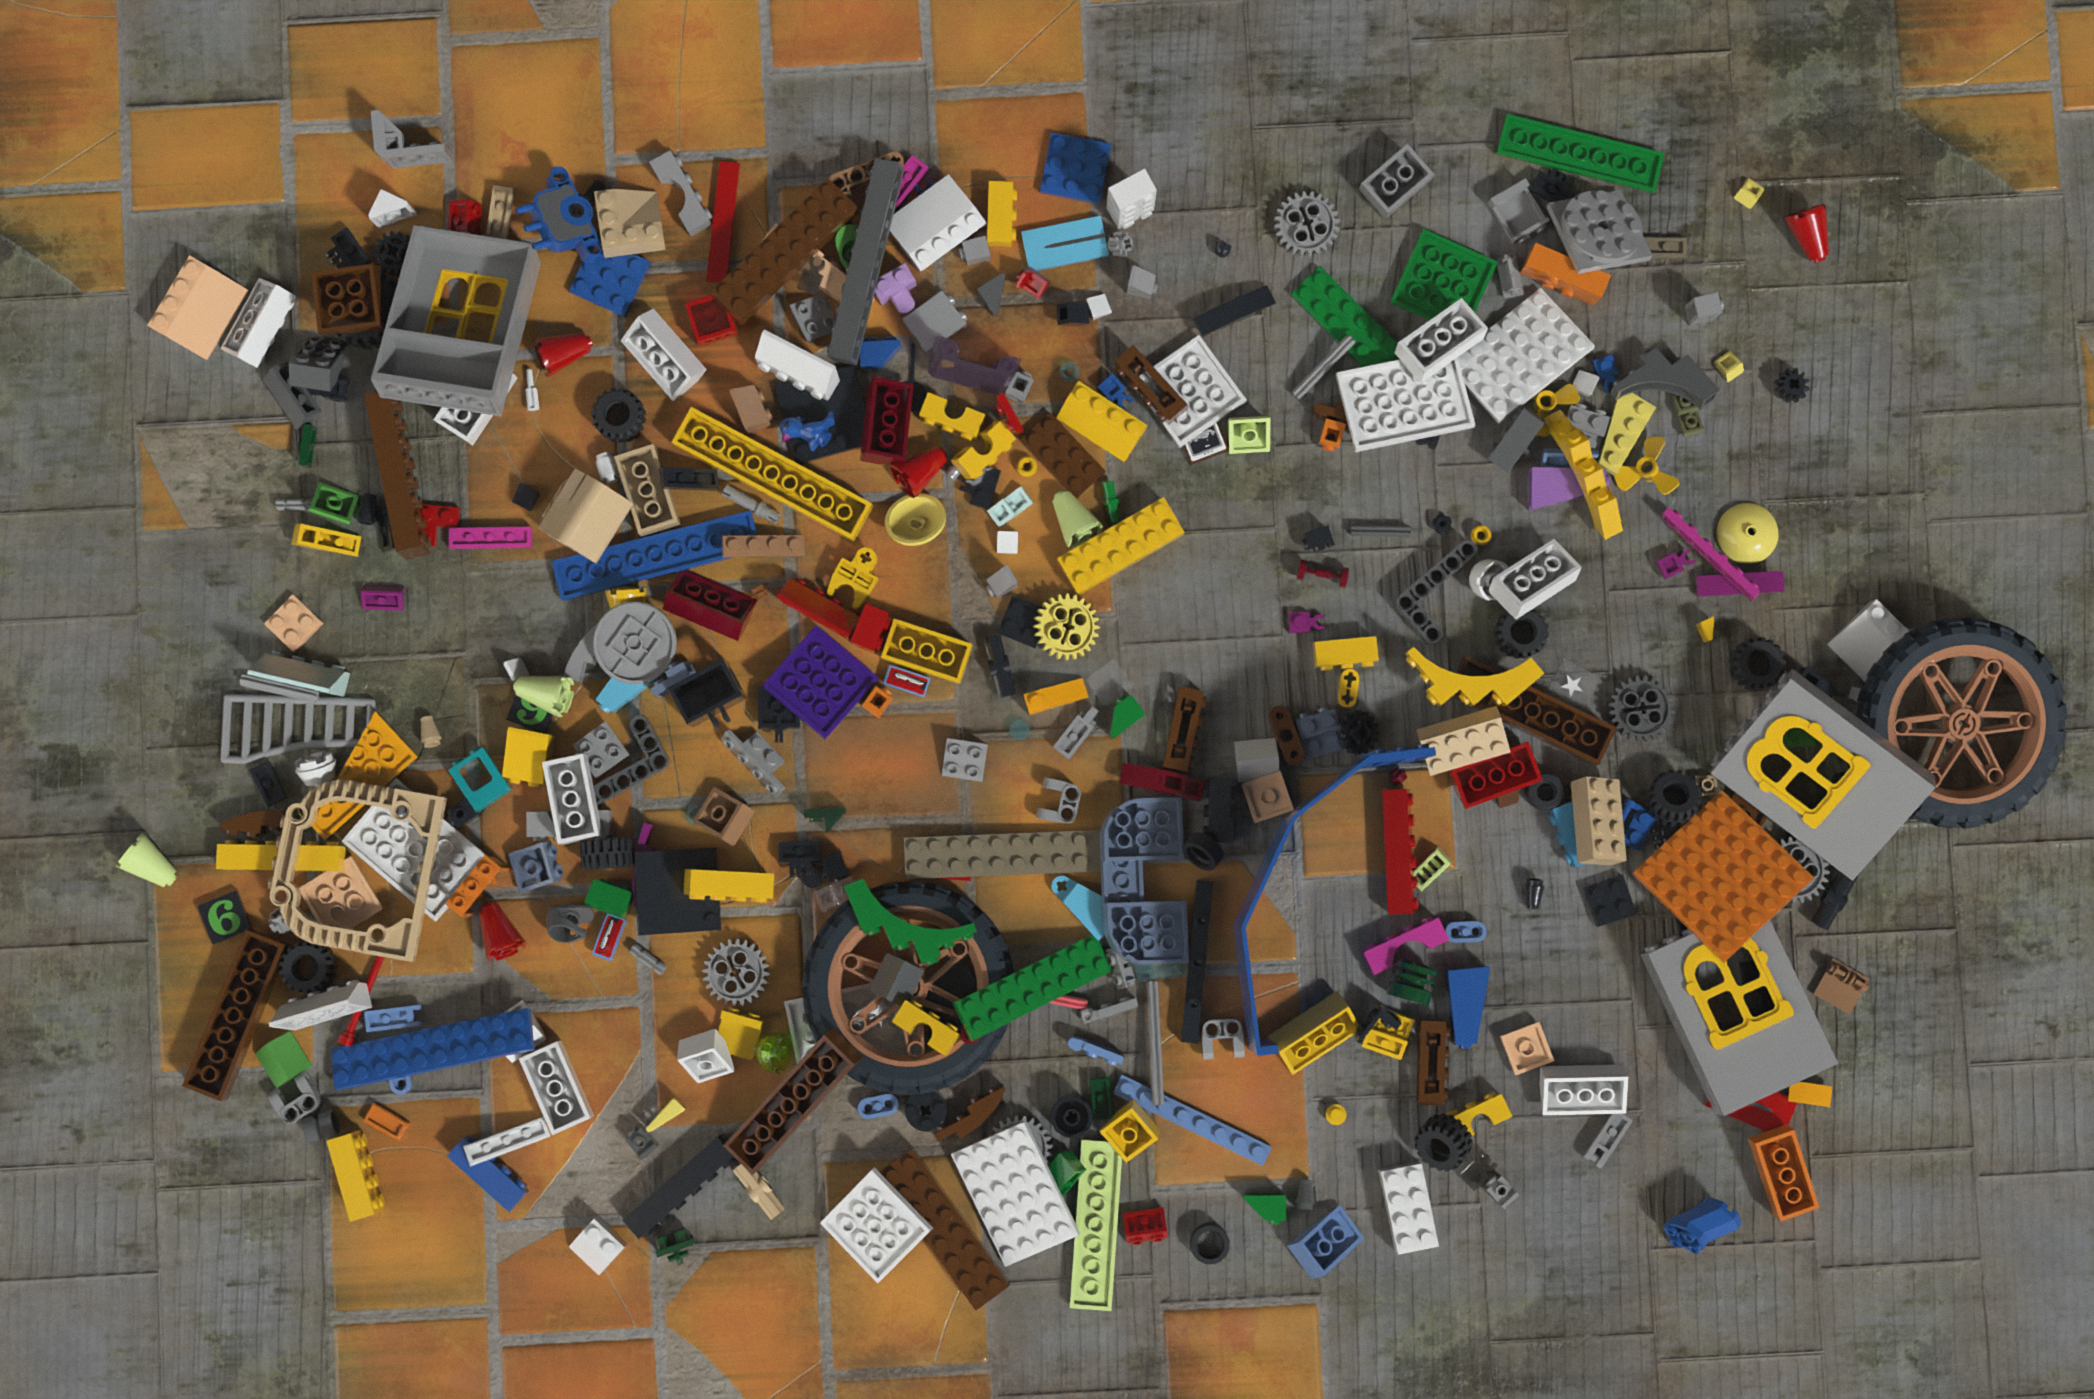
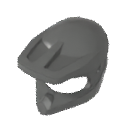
M577 904L551 906L547 909L546 916L548 935L553 940L561 943H572L586 937V929H582L578 925L593 921V908ZM572 930L576 932V934L571 935L570 931Z

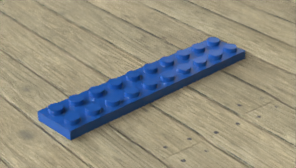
M750 510L608 546L597 564L580 554L553 560L552 564L561 601H566L602 592L606 589L617 588L735 558H722L721 537L755 536L758 534L753 514Z
M525 1008L352 1044L351 1047L341 1046L332 1048L334 1089L343 1090L533 1051L535 1047L531 1009Z

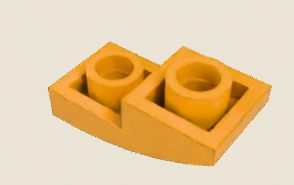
M1797 1082L1789 1086L1788 1101L1830 1107L1832 1086Z

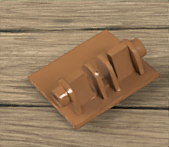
M1832 958L1813 995L1850 1015L1863 991L1866 992L1869 988V984H1867L1869 978Z

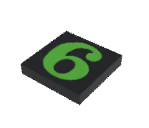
M516 695L506 720L546 734L553 715Z
M238 891L197 906L212 945L244 933L245 930L253 929Z

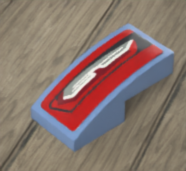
M888 665L882 684L924 698L931 678Z
M610 914L606 915L592 952L593 956L612 962L627 920Z

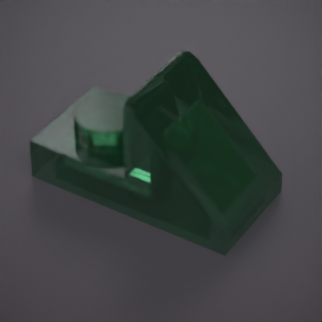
M847 808L804 810V818H809L810 822H822V818H825L826 834H828L847 813Z

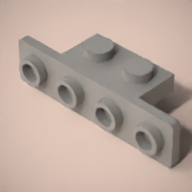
M730 729L725 731L721 737L724 746L731 750L738 760L750 769L752 775L765 785L769 793L779 797L785 787L772 773L782 766L785 760L758 732L742 743Z

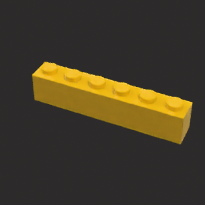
M225 840L224 844H217L216 869L274 871L275 869H272V862L274 856L278 855L277 841H265V845H258V841H245V844H237L235 840ZM306 841V845H300L295 871L345 872L346 847L339 846V842H326V846H318V842Z

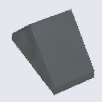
M1003 273L977 289L982 301L992 316L996 318L998 317L1006 275Z

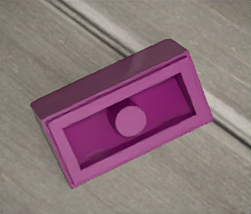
M363 585L361 589L362 609L403 611L404 586Z

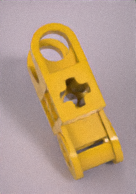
M864 547L857 551L852 562L842 558L832 575L827 594L833 596L843 586H851L855 592V600L851 608L858 610L869 598L879 581L878 577L871 574L878 560L876 553L872 549ZM868 554H870L869 557L871 558V561H866L864 564L862 556H867ZM842 568H844V569L848 570L849 572L853 573L854 576H853L852 574H850V573L844 571ZM859 577L862 578L863 580H865V581L871 583V585H869V584H867L866 582L860 580Z

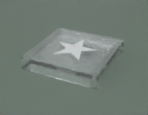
M1564 658L1545 694L1584 711L1601 678Z

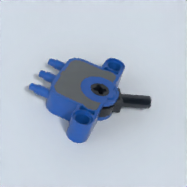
M556 166L551 170L546 180L548 189L538 192L531 203L516 207V213L530 212L534 222L524 226L526 232L538 230L542 240L532 245L534 250L548 248L557 253L576 248L581 260L592 264L597 260L602 251V244L591 223L593 202L595 201L594 192L602 191L606 186L603 181L596 180L584 195L578 194L567 170Z

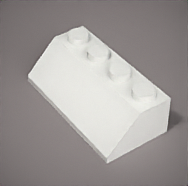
M259 278L220 349L257 368L264 361L265 353L268 347L273 344L278 329L284 324V318L287 312L292 309L296 296L274 283Z
M655 309L638 316L621 339L624 346L672 401L677 400L697 383L707 370Z
M764 329L755 355L758 367L764 372H773L778 379L784 382L786 380L792 382L793 386L801 391L805 389L811 392L810 394L816 399L821 400L823 398L828 401L840 382L836 367Z
M1623 1064L1540 1066L1539 1086L1543 1115L1626 1113L1628 1075Z

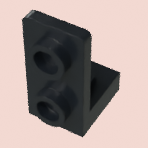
M1382 1004L1377 1008L1374 1007L1368 1014L1369 1019L1365 1024L1361 1023L1355 1032L1357 1034L1356 1041L1361 1043L1379 1019L1387 1028L1393 1027L1397 1030L1402 1024L1401 1018Z

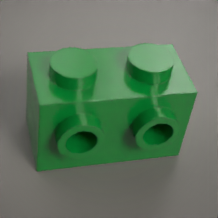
M593 879L584 901L585 904L595 910L626 920L633 903L631 889L620 885L619 888L611 885L612 882L605 879H600V881Z

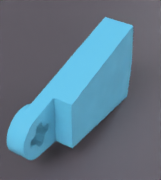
M1066 876L1054 878L1051 884L1052 891L1099 941L1105 934L1103 928L1102 896ZM1058 881H1066L1067 883L1065 886L1067 887V890H1061L1059 892L1057 890L1058 885L1056 883Z

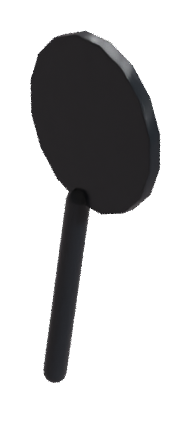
M914 343L911 344L910 382H906L914 384L911 412L920 410L927 396L925 388L918 382H914Z

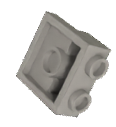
M1583 404L1570 405L1567 409L1566 417L1576 429L1580 428L1589 439L1591 450L1599 451L1610 417L1606 416L1605 411L1594 409V412L1586 410L1587 406Z

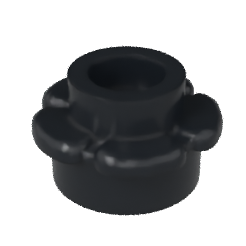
M1438 514L1432 520V527L1436 533H1448L1451 530L1452 520L1449 516Z

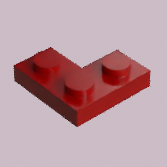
M1001 393L996 396V411L1000 418L1005 417V424L1009 431H1014L1016 435L1022 433L1023 427L1005 394Z
M423 504L424 508L421 509V513L427 520L428 527L425 528L426 536L429 535L432 547H436L438 527H459V507Z

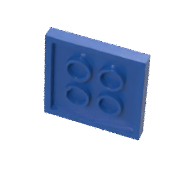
M1051 132L1040 193L1100 205L1111 144Z
M602 249L594 263L582 262L569 293L626 318L651 262L635 254L604 258Z

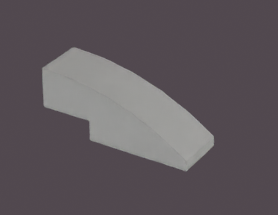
M597 624L588 631L573 651L563 676L582 683L587 663L596 664L597 659L593 650V636Z

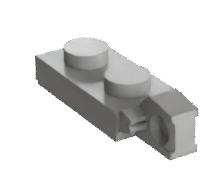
M1092 706L1087 714L1081 712L1077 715L1053 748L1067 759H1070L1093 730L1096 724L1093 719L1099 711Z
M1127 996L1119 999L1120 1003L1112 1005L1109 1002L1100 1005V1010L1097 1011L1089 1007L1081 1011L1083 1022L1087 1024L1137 1008L1139 1006L1137 999Z

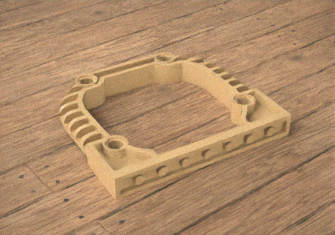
M333 780L315 787L302 799L301 803L290 805L286 815H283L281 818L280 827L283 828L282 835L278 836L276 848H279L278 855L274 856L272 862V869H275L274 876L270 877L268 882V889L271 890L270 900L274 905L280 906L281 915L290 930L299 938L312 944L414 962L416 960L447 798L351 780ZM333 801H349L390 809L391 815L395 820H409L420 836L428 837L424 861H420L418 873L421 874L420 882L416 881L414 894H417L413 918L405 917L389 928L382 923L374 924L367 931L320 923L310 919L299 908L301 892L293 880L303 830L314 824L318 808ZM401 805L406 806L408 809L407 815L404 817L399 816L397 813ZM296 808L303 810V817L299 820L294 817V810ZM280 890H284L287 894L284 902L280 901L277 897ZM376 928L383 931V938L381 940H377L373 936Z

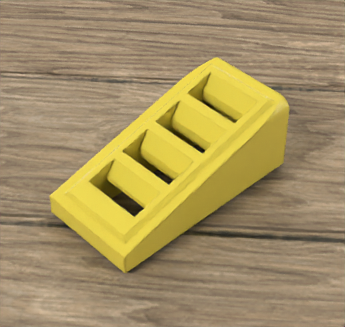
M677 1097L672 1098L646 1127V1131L655 1130L686 1110L687 1106Z

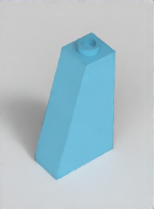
M611 677L596 698V701L600 703L598 707L607 713L610 710L616 713L660 677L644 684H626Z

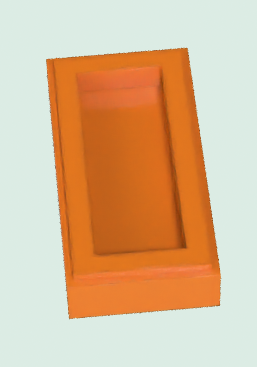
M373 1102L363 1119L365 1123L398 1142L410 1122L376 1102Z

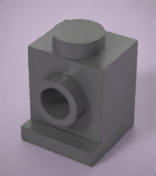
M644 1126L640 1129L635 1127L627 1134L629 1138L626 1142L639 1156L640 1160L644 1159L660 1145L646 1131ZM638 1138H641L644 1143L642 1146H639L636 1141Z

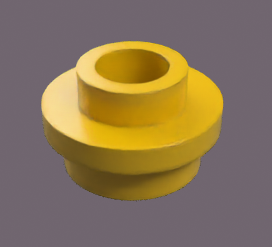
M1030 456L1022 457L1017 463L1019 474L1024 477L1034 475L1037 471L1035 459ZM1024 464H1030L1031 469L1025 470L1023 468Z
M1484 525L1474 527L1470 534L1471 540L1479 546L1487 544L1491 539L1490 529ZM1478 532H1482L1484 534L1483 539H1479L1477 537Z

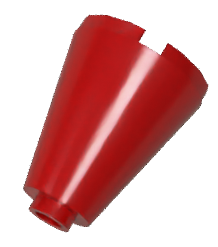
M1825 204L1815 205L1809 209H1803L1785 217L1786 223L1808 260H1813L1814 263L1826 260L1825 256L1829 255Z
M584 333L533 338V342L538 343L534 347L540 365L548 371L544 373L546 377L554 375L590 353V348L593 347L589 335L585 336Z
M932 446L906 457L905 462L893 463L889 469L897 485L901 483L904 487L902 491L913 499L921 493L945 465L947 453L942 447Z
M490 901L481 906L479 917L485 956L489 962H492L491 958L499 961L518 953L517 948L522 946L524 949L526 947L524 938L498 903Z

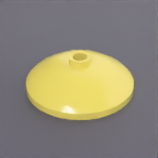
M920 493L913 499L909 496L900 498L889 508L885 517V527L889 536L894 541L909 546L921 545L931 541L942 531L946 522V512L942 503L937 498Z
M1742 503L1731 507L1721 516L1716 529V538L1721 551L1729 559L1740 564H1754L1766 559L1775 549L1778 541V527L1774 517L1768 510L1757 504ZM1749 528L1753 529V531H1754V534H1753V535H1749V533H1748V529H1749Z

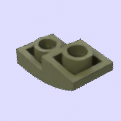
M1672 395L1676 417L1683 437L1703 433L1704 427L1698 414V407L1679 395Z

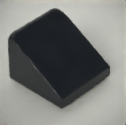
M520 483L512 502L531 512L540 493Z

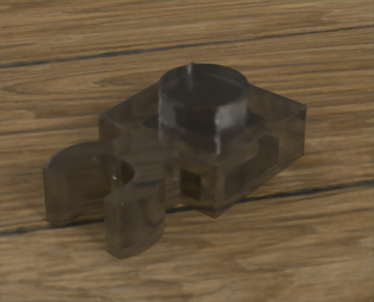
M812 256L809 261L811 268L810 270H803L797 289L817 296L824 278L819 272L825 268V261L822 260L820 266H815V257Z
M1488 1154L1482 1156L1479 1165L1473 1161L1459 1174L1473 1191L1489 1178L1485 1172L1494 1170L1497 1167L1495 1162L1490 1166L1486 1165V1160L1490 1157Z

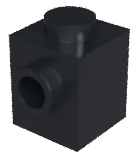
M1067 302L1056 305L1057 325L1081 326L1089 324L1088 303Z
M841 851L821 858L823 866L820 867L824 879L827 878L828 882L833 881L834 884L846 881L845 877L849 876V872Z

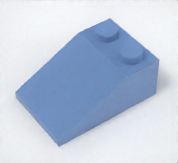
M1337 1205L1301 1232L1287 1247L1310 1278L1316 1279L1324 1277L1364 1237L1343 1208Z

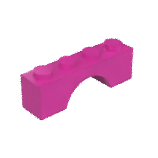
M1432 915L1421 920L1422 924L1416 927L1413 924L1403 928V933L1397 936L1395 933L1385 936L1382 943L1377 944L1375 941L1364 946L1366 950L1361 953L1371 974L1376 975L1393 967V956L1396 949L1407 941H1418L1428 949L1449 941L1439 917L1433 918Z

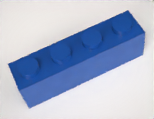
M473 1136L463 1137L447 1157L510 1212L529 1192L526 1188L527 1184L522 1179L513 1177L510 1174L512 1171L505 1164L500 1165L495 1160L496 1157L470 1167L463 1146L478 1140Z

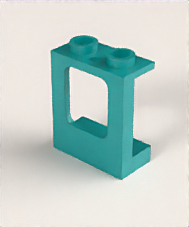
M480 747L474 748L469 752V757L464 760L462 758L456 760L451 764L452 768L448 770L477 812L482 811L513 790L511 784L502 777L501 772L487 753L488 749L484 747L481 749ZM479 757L491 774L492 780L477 791H472L459 770Z

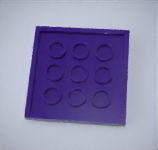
M816 625L762 687L826 740L877 682L879 677Z

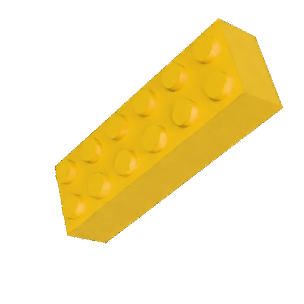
M1163 497L1058 557L1057 562L1076 595L1079 596L1180 538L1185 532Z

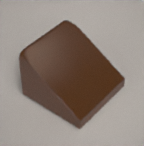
M1519 790L1497 797L1496 800L1499 808L1518 803Z

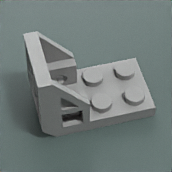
M379 110L371 111L374 151L391 168L453 162V154L444 143L436 141L430 142L429 145L425 146L411 144L404 137V134Z

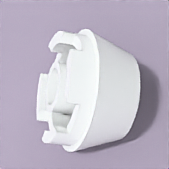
M320 751L312 753L305 761L299 758L294 762L296 766L295 772L306 786L315 785L317 787L335 777L336 759L333 758L332 752Z

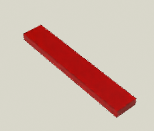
M719 161L706 282L720 283L728 275L740 163Z

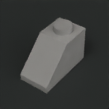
M1133 265L1127 294L1151 299V295L1156 294L1159 282H1155L1156 275Z
M1006 565L987 579L988 585L985 586L991 597L995 595L999 599L1017 588L1018 582L1008 565Z

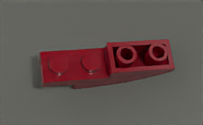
M1127 763L1122 764L1119 784L1155 793L1161 792L1197 802L1201 801L1205 781L1187 777L1188 775Z

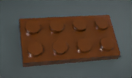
M1051 412L1020 439L1058 482L1076 498H1079L1106 473L1100 464Z

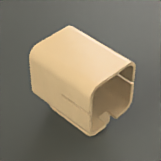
M574 469L570 477L562 483L538 523V529L597 564L633 503L598 480Z

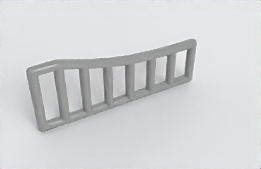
M225 694L220 760L222 763L247 764L266 757L302 749L355 747L360 740L353 739L355 706H367V727L375 712L376 701L373 698L319 697L318 701L314 703L283 695ZM232 702H244L241 756L229 755ZM252 703H264L262 751L250 754ZM273 703L285 704L283 745L271 748ZM306 704L304 741L292 743L293 705ZM314 705H326L325 736L321 740H312ZM335 705L347 706L345 739H333Z

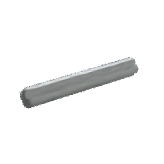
M1346 335L1292 391L1293 395L1297 399H1301L1353 346L1355 340L1350 335Z
M243 674L239 680L240 685L314 703L319 699V692L312 689Z

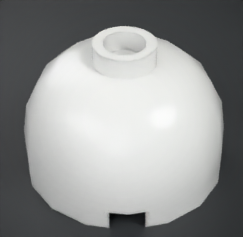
M1494 559L1479 561L1474 565L1469 576V584L1472 591L1482 599L1496 600L1489 592L1493 578L1508 569V566L1504 562Z

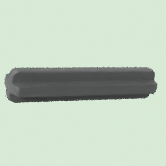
M1350 525L1351 536L1409 537L1411 534V527L1409 525Z

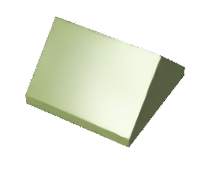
M1270 416L1228 419L1229 454L1270 451Z

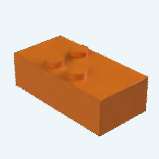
M1535 243L1530 249L1520 270V275L1541 283L1542 287L1548 290H1558L1564 297H1574L1593 306L1602 298L1611 277L1610 274L1601 270L1577 274L1570 257L1538 243Z
M1786 1124L1748 1138L1772 1215L1781 1222L1820 1208L1793 1128Z

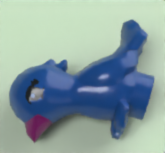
M830 411L825 419L803 424L805 418L801 419L800 416L788 417L781 422L782 442L799 437L809 443V448L813 452L818 445L824 447L831 438V433L828 432L829 427L835 424L833 411Z

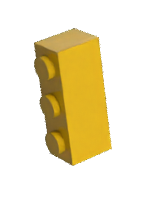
M989 181L988 246L1012 247V241H1016V228H1012V222L1017 220V208H1013V200L1017 201V188H1013V182Z
M1376 636L1313 643L1315 668H1320L1321 671L1333 670V666H1341V669L1353 668V664H1361V667H1372L1375 662L1379 661Z

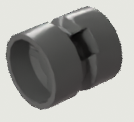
M332 1109L319 1113V1117L314 1114L302 1118L303 1132L310 1144L321 1141L323 1136L331 1138L340 1134L338 1118Z

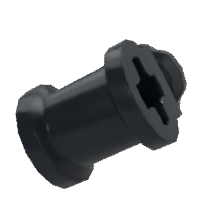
M337 379L330 392L306 389L311 396L318 395L335 402H347L346 392L350 381Z

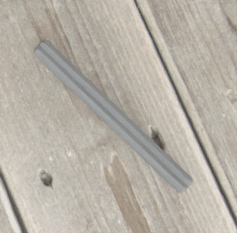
M1148 981L1146 988L1152 1104L1163 1105L1164 1092L1158 982Z

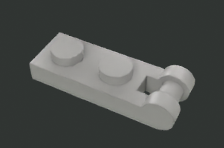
M1610 1114L1582 1157L1593 1161L1595 1166L1601 1169L1633 1120L1624 1114ZM1597 1148L1603 1151L1601 1156L1595 1153Z

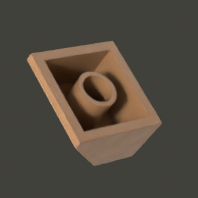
M755 385L729 390L744 428L749 435L772 426L770 420L773 417L769 408H764L762 401L765 400L761 389L757 390Z
M713 787L694 818L693 823L734 847L755 811L718 788Z

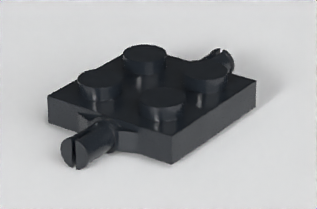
M758 687V729H771L775 731L774 742L783 743V731L787 729H800V719L763 687Z

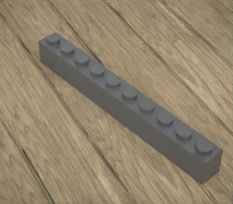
M875 158L874 165H872L870 170L871 179L866 187L865 203L861 207L860 224L856 227L857 236L851 248V261L846 268L847 277L841 289V302L837 305V318L832 326L833 335L831 342L827 346V356L836 362L857 365L905 169L899 162Z

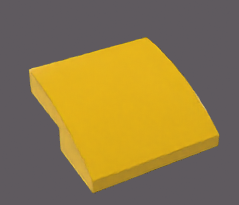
M1390 1010L1401 1018L1402 1024L1397 1030L1393 1027L1387 1028L1379 1019L1363 1039L1362 1047L1401 1060L1415 1018Z

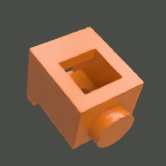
M1326 418L1318 445H1322V450L1333 452L1334 449H1339L1346 424ZM1332 434L1334 436V440H1328L1327 435Z
M876 686L862 704V707L880 719L893 701V698L890 697L892 692L883 686L880 689ZM877 698L883 699L881 705H876L875 701Z

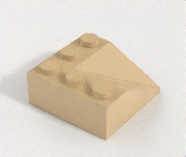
M623 189L594 192L604 258L666 250L657 192Z

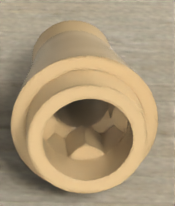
M425 716L420 718L421 743L424 744L425 748L440 745L442 737L433 721V717Z

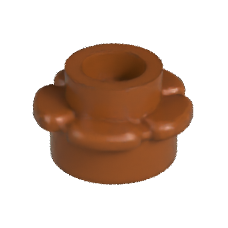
M764 583L749 590L752 595L751 598L759 600L767 596L766 591L769 588H766Z

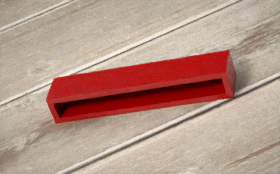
M1410 789L1382 790L1388 915L1415 914V909L1419 908L1418 897H1415L1414 889L1418 887L1417 876H1414L1413 868L1417 867L1416 855H1413L1412 847H1416L1415 835H1412L1411 827L1415 826L1414 814H1411L1414 796L1413 793H1410Z

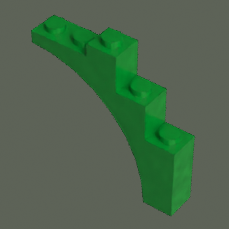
M864 879L844 886L864 935L868 933L869 936L879 933L881 931L880 928L884 927L892 948H897L898 951L910 947L909 943L913 941L921 963H926L927 966L939 962L938 958L941 957L939 948L943 947V950L955 946V941L960 939L963 942L974 938V933L977 932L974 923L950 929H930L909 924L885 909L870 892Z

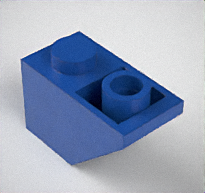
M886 337L884 341H876L875 338L864 339L860 350L861 369H883L902 348L901 341L897 340L896 337Z

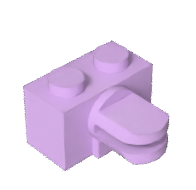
M906 263L878 278L874 293L881 306L892 301L901 315H909L915 309V301L909 290L917 285Z

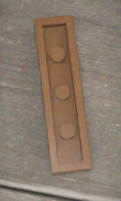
M804 535L721 537L722 558L805 556Z

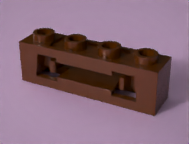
M1134 345L1115 360V371L1120 377L1123 378L1125 376L1130 381L1128 383L1130 388L1135 393L1139 391L1143 396V402L1149 408L1152 406L1157 411L1155 414L1161 422L1164 423L1166 421L1170 425L1188 409V404ZM1141 366L1144 370L1143 373L1165 396L1161 404L1156 394L1137 375L1141 371Z
M1179 686L1162 768L1185 773L1188 771V768L1192 769L1194 757L1191 756L1192 748L1196 749L1198 742L1195 732L1196 728L1200 729L1203 718L1199 716L1200 708H1205L1207 699L1206 696H1203L1204 691ZM1185 699L1183 708L1185 711L1190 712L1192 703H1196L1194 713L1191 714L1184 745L1186 748L1185 756L1182 759L1183 749L1176 747L1174 757L1170 758L1173 745H1176L1183 714V711H1180L1182 700Z
M1419 1020L1417 1104L1444 1105V1100L1447 1101L1448 1089L1444 1088L1445 1080H1448V1067H1445V1059L1449 1058V1047L1446 1046V1038H1449L1450 1028L1449 1025H1446V1021ZM1428 1031L1427 1042L1437 1043L1436 1033H1438V1045H1435L1434 1079L1437 1080L1435 1091V1083L1426 1081L1425 1092V1080H1428L1429 1046L1426 1045V1032Z

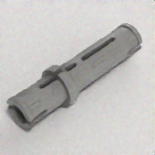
M729 484L725 486L722 492V496L751 510L757 517L761 516L775 525L780 519L779 516L782 513L770 508L763 501L755 500Z

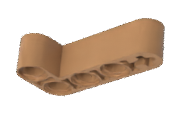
M890 152L876 158L888 161L896 160V162L904 166L903 156L898 152ZM875 158L834 173L829 179L833 183L836 181L843 182V186L839 189L854 203L851 192L864 188L870 183V170L872 165H874ZM861 174L862 179L860 181H853L852 176Z

